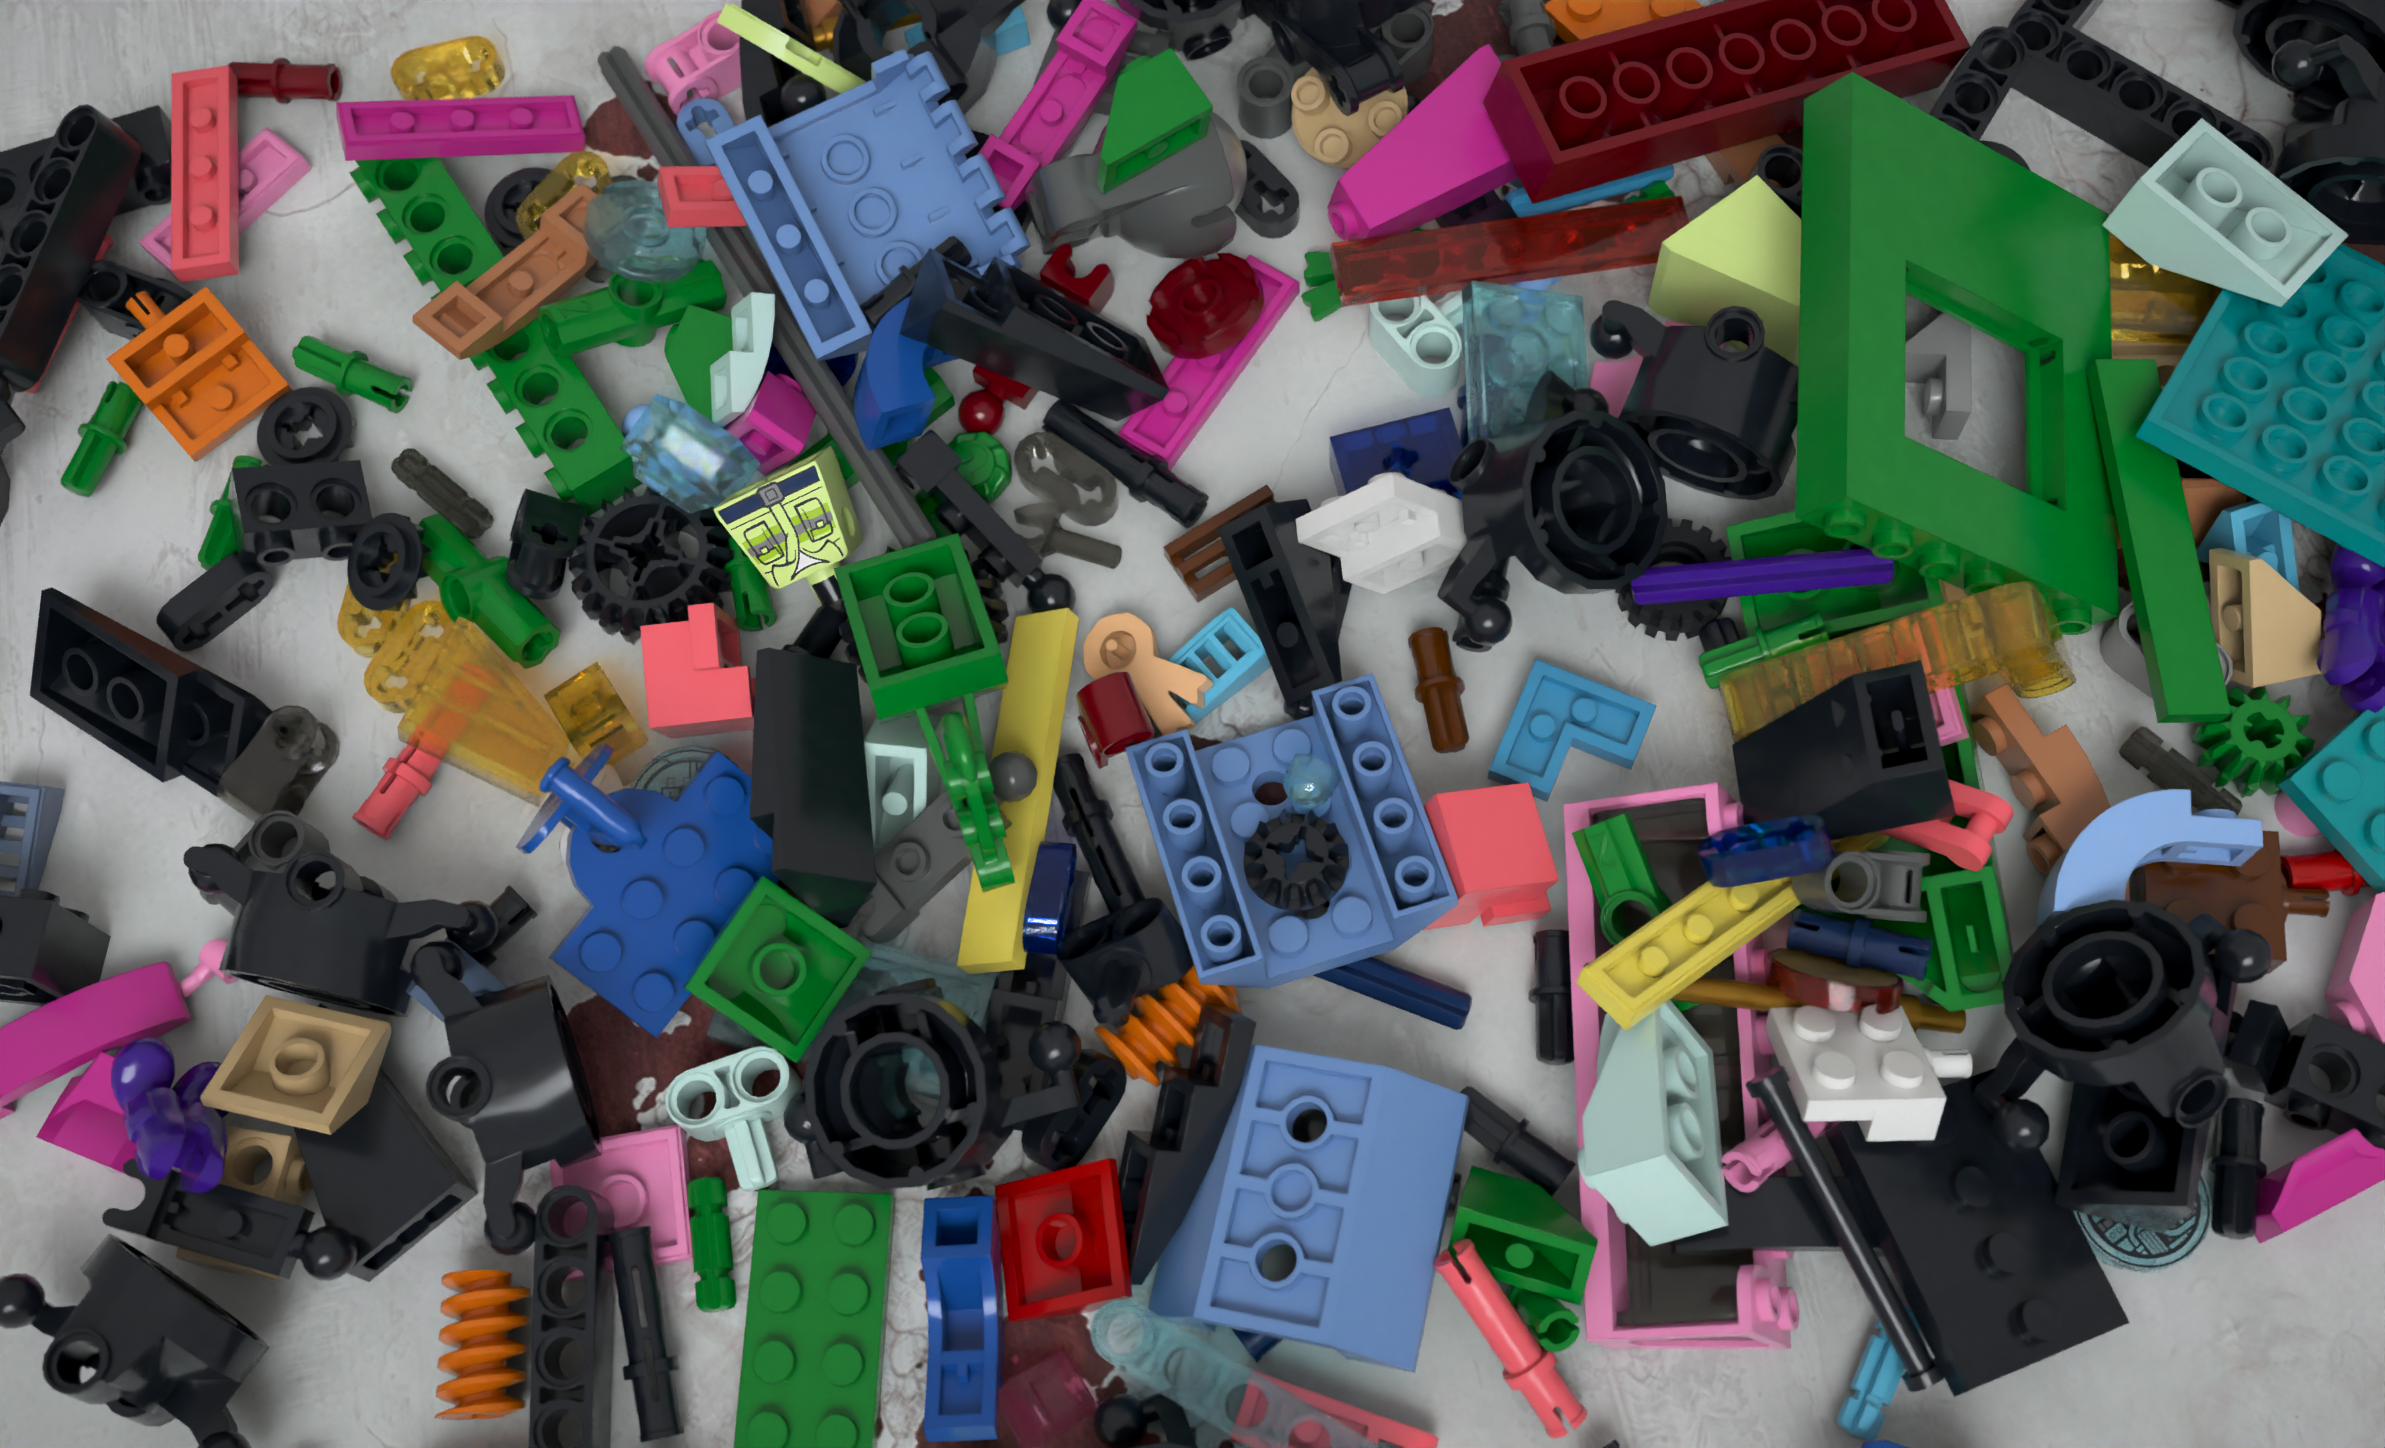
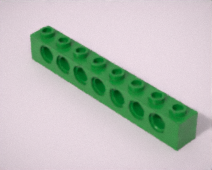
M438 157L355 160L359 167L349 172L368 203L378 198L382 201L385 209L376 213L394 243L398 244L406 239L413 250L404 254L403 257L422 286L434 281L440 292L430 297L431 300L456 281L466 288L504 258ZM538 317L501 343L469 357L477 371L489 366L496 378L488 382L487 386L505 414L507 415L517 409L525 422L515 427L534 459L546 453L554 467L544 472L560 499L570 501L575 498L579 505L586 507L585 515L590 516L602 509V498L614 502L623 496L624 486L633 490L650 480L635 452L571 356L561 358L557 355L553 357L544 342ZM526 352L522 357L511 360L517 354ZM555 395L551 401L538 405L545 397ZM586 438L580 446L567 449L575 440Z

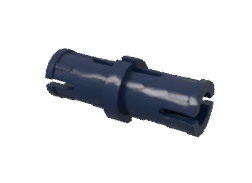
M1801 907L1795 908L1792 915V921H1795V925L1789 926L1786 943L1787 949H1797L1846 961V966L1856 969L1867 966L1916 978L1917 981L1924 982L1928 970L1926 963H1930L1932 954V938L1926 937L1924 939L1874 927L1872 919L1858 916L1856 922L1807 911Z

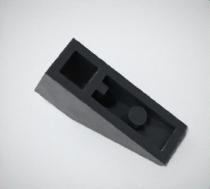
M1307 499L1263 504L1217 529L1287 706L1312 696L1311 691L1342 682L1330 555L1327 552L1298 542L1296 519L1312 511Z

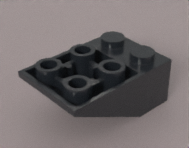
M1921 660L1851 675L1732 745L1750 857L1956 816L1933 705Z

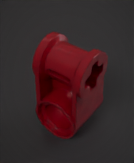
M1117 672L1101 677L1077 692L1076 698L1080 716L1077 717L1099 769L1108 766L1109 758L1126 752L1125 747L1156 738L1155 730L1128 672Z

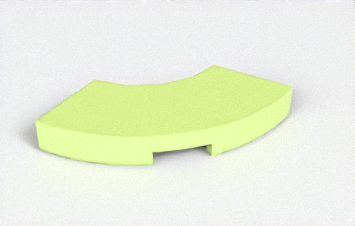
M733 3L730 5L725 4L716 21L839 94L866 83V81Z

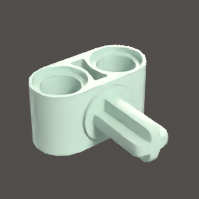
M1400 278L1388 279L1375 287L1369 299V339L1373 347L1411 390L1427 398L1444 396L1456 386L1459 378L1462 342L1457 331L1488 310L1493 303L1492 296L1487 286L1481 280L1471 278L1433 303L1412 282ZM1397 313L1404 315L1407 319L1391 321L1384 316ZM1435 355L1443 358L1445 361L1440 364H1430L1424 362L1421 358Z
M765 1046L753 1047L689 1069L676 1076L667 1089L665 1096L666 1110L670 1118L695 1139L707 1142L726 1137L740 1188L743 1191L761 1190L776 1182L779 1176L764 1124L784 1116V1111L789 1102L795 1096L802 1093L801 1079L791 1064L775 1049ZM772 1069L780 1071L781 1079L774 1092L763 1097L753 1096L752 1086L759 1074ZM703 1092H715L716 1103L711 1113L702 1119H690L689 1108L695 1097Z

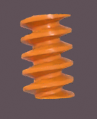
M1193 965L1188 973L1179 979V984L1173 982L1156 990L1159 1001L1147 994L1135 998L1134 1004L1139 1017L1137 1018L1130 1014L1128 1023L1117 1028V1035L1102 1026H1097L1093 1030L1113 1059L1122 1064L1125 1073L1132 1080L1141 1078L1157 1088L1162 1083L1155 1064L1160 1060L1170 1067L1181 1068L1182 1064L1176 1046L1181 1043L1193 1050L1202 1003L1226 1005L1243 1015L1235 988L1233 986L1200 984Z
M482 1269L451 1272L442 1276V1285L460 1294L443 1300L440 1312L447 1317L459 1320V1322L441 1328L439 1341L458 1348V1350L439 1357L437 1369L457 1378L437 1386L436 1397L455 1405V1407L436 1414L435 1418L447 1420L494 1419L526 1408V1401L506 1394V1387L527 1380V1372L507 1366L509 1358L528 1352V1344L510 1339L509 1331L529 1324L530 1318L510 1310V1303L529 1297L531 1294V1289L511 1283L512 1273Z

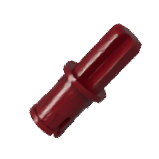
M277 58L273 63L231 62L228 64L237 77L238 97L275 98L280 104H288L291 102V99H317L336 102L341 97L342 76L336 64H291L286 58Z

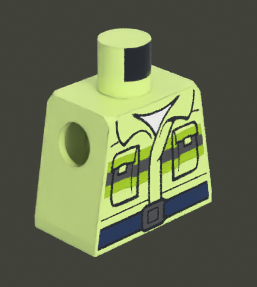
M831 446L730 494L713 509L717 518L771 587L776 590L781 589L805 577L821 606L830 605L842 599L834 568L841 567L839 561L850 556L863 542V534L836 455Z

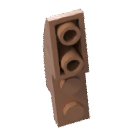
M2005 683L1983 696L1971 714L1975 739L1980 747L1988 755L1996 756L2010 775L2011 788L2017 799L2027 809H2034L2038 814V818L2023 834V837L2027 842V852L2032 863L2043 875L2048 877L2053 865L2067 847L2095 818L2111 808L2086 753L2067 724L2044 736ZM2129 879L2126 885L2125 901H2130Z

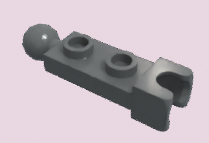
M1017 751L1004 752L994 757L988 766L994 787L993 794L998 808L1004 801L1009 803L1017 802L1030 796L1037 785V770L1032 760L1024 753ZM946 790L875 855L877 885L864 902L865 904L871 898H874L875 908L872 915L863 923L861 928L862 934L869 940L885 943L897 937L920 915L919 910L973 861L970 849L966 847L959 821ZM966 798L962 799L964 806L968 807ZM999 809L1006 830L1012 823Z

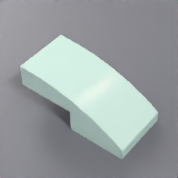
M751 292L731 308L733 351L727 352L710 366L712 426L724 427L743 414L757 391L769 358L773 338L775 294Z

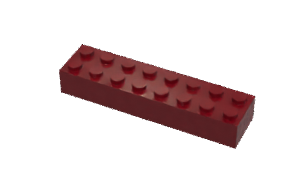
M1727 0L1504 60L1484 98L1483 104L1532 204L1803 127L1804 99L1851 72L1856 73L1899 98L1939 88L1971 46L1945 0Z

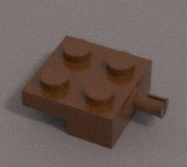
M2263 831V847L2240 867L2183 862H2154L2136 868L2138 902L2154 904L2181 917L2186 924L2200 914L2207 913L2230 931L2250 929L2260 933L2272 949V964L2266 974L2271 973L2287 961L2285 921L2288 914L2324 918L2328 915L2330 909V901H2325L2330 897L2327 889L2287 887L2286 880L2281 872L2279 831ZM2213 949L2208 954H2214L2215 950Z

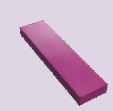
M574 95L336 102V118L345 161L584 152L585 134Z
M1250 254L1246 261L1260 280L1264 295V305L1256 324L1240 341L1221 353L1201 359H1181L1174 356L1162 373L1170 390L1162 401L1132 414L1117 434L1148 456L1158 455L1169 464L1168 469L1170 471L1300 293V282Z

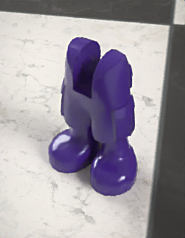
M2336 543L2330 565V576L2334 585V592L2330 593L2326 598L2325 638L2321 640L2317 665L2322 677L2330 685H2342L2340 687L2341 699L2351 709L2358 713H2362L2367 709L2376 713L2385 706V568Z
M152 1037L136 1039L126 1044L118 1051L111 1068L112 1090L120 1108L124 1111L123 1124L128 1138L136 1146L134 1151L136 1163L139 1170L145 1176L157 1181L162 1180L172 1167L179 1168L183 1190L193 1193L208 1192L217 1186L225 1170V1155L229 1141L226 1132V1122L223 1118L230 1112L203 1106L200 1096L222 1063L209 1061L200 1063L189 1069L170 1089L175 1076L173 1052L164 1041Z

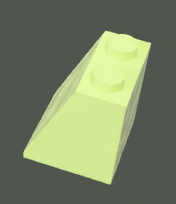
M1756 175L1662 242L1647 305L1655 313L1675 322L1703 327L1707 326L1713 314L1723 308L1731 306L1746 307L1755 312L1763 322L1765 330L1764 346L1797 366L1799 364L1801 219ZM1732 340L1725 342V344L1741 351L1749 348L1741 341Z

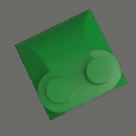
M762 876L755 882L698 961L683 989L698 998L709 1009L720 1013L792 1062L797 1063L873 951Z

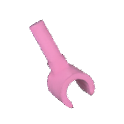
M211 940L203 946L199 954V962L201 963L179 983L184 999L204 983L209 982L214 975H217L227 984L239 980L219 971L227 945L226 940Z

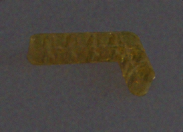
M2017 582L1992 588L1736 670L1722 677L1718 683L1735 744L1851 675L1918 660L1922 661L1930 694L1944 688L1955 687L1999 673L2017 697L2031 699L2063 691L2076 682V677L2059 621L2035 584L2031 582Z

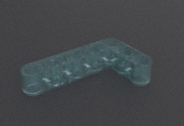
M1127 1299L1113 1300L1103 1305L1094 1315L1090 1327L1091 1342L1096 1352L1102 1358L1252 1448H1290L1292 1432L1298 1425L1310 1421L1320 1423L1327 1429L1331 1440L1330 1448H1383L1139 1303ZM1122 1314H1134L1143 1325L1144 1336L1142 1342L1136 1350L1126 1354H1118L1111 1348L1108 1341L1109 1326L1116 1317ZM1184 1349H1193L1201 1354L1205 1362V1374L1197 1387L1182 1391L1171 1383L1168 1377V1365L1171 1358L1177 1352ZM1244 1385H1254L1264 1392L1267 1398L1268 1410L1265 1418L1259 1424L1245 1428L1233 1421L1229 1413V1401L1236 1389Z

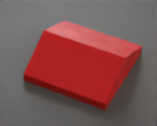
M1107 1158L995 1186L1009 1322H1022L1092 1312L1133 1297L1116 1159Z

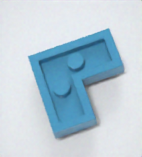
M1536 659L1489 768L1487 778L1503 785L1529 782L1533 797L1548 802L1570 747L1631 770L1657 705Z

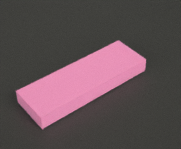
M268 127L262 130L238 152L239 235L312 169L302 155ZM170 213L143 237L139 244L150 256L174 275L171 271Z

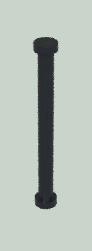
M1784 1066L1773 1068L1756 1076L1745 1085L1752 1098H1761L1904 1365L1906 1372L1902 1375V1379L1910 1392H1917L1939 1383L1944 1379L1936 1359H1932L1806 1122H1803L1798 1107L1785 1085L1790 1080V1077Z

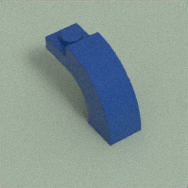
M911 296L895 305L878 323L871 337L855 385L854 414L861 439L868 451L921 436L936 399L926 381L924 371L935 365L960 359L930 347L926 343L899 334Z
M992 1195L924 1198L920 1259L925 1278L928 1309V1363L923 1428L927 1442L998 1439L1000 1389H1003L1004 1309L1001 1253L994 1197Z

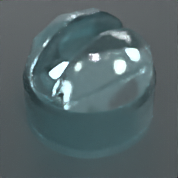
M1297 753L1293 756L1285 772L1283 786L1291 803L1300 809L1314 810L1324 806L1332 797L1341 780V776L1326 762L1311 755Z

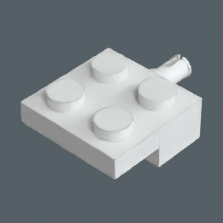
M1396 472L1378 474L1372 477L1367 485L1347 495L1328 498L1320 504V508L1296 519L1299 543L1340 557L1343 581L1383 595L1452 565L1468 541L1464 533L1462 500L1448 495L1443 490L1433 489L1410 480L1405 475Z
M1808 1005L1802 1007L1769 1008L1765 1031L1780 1066H1784L1790 1077L1787 1083L1803 1122L1858 1121L1866 1141L1934 1140L1947 1099L1937 1078H1969L1972 1074L1973 1062L1971 1054H1968V1049L1929 1050L1928 1047H1925L1918 1040L1902 1006L1818 1007Z

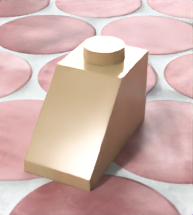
M2224 548L2210 549L2211 622L2216 642L2228 652L2233 663V674L2230 680L2256 688L2321 674L2317 665L2321 640L2324 639L2321 610L2263 559Z

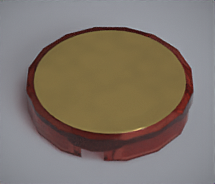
M1778 948L1768 951L1763 980L1768 986L1776 985L1777 980H1780L1778 990L1785 993V996L1821 1008L1848 1013L1860 1011L1862 1001L1877 1002L1875 1010L1877 1014H1887L1895 1011V1009L1899 1008L1903 990V979L1895 973L1867 966L1856 969L1846 966V961L1797 949Z

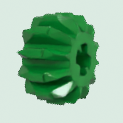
M2265 686L2253 688L2247 695L2239 687L2229 689L2226 692L2231 714L2220 722H2202L2203 725H2200L2193 733L2191 742L2206 749L2198 757L2197 767L2215 766L2220 772L2215 779V788L2224 787L2231 780L2236 781L2241 798L2251 797L2259 788L2268 796L2279 793L2282 789L2277 784L2304 761L2303 758L2313 751V745L2316 741L2300 733L2308 725L2310 715L2292 716L2286 710L2290 706L2291 695L2281 696L2275 702L2270 701Z

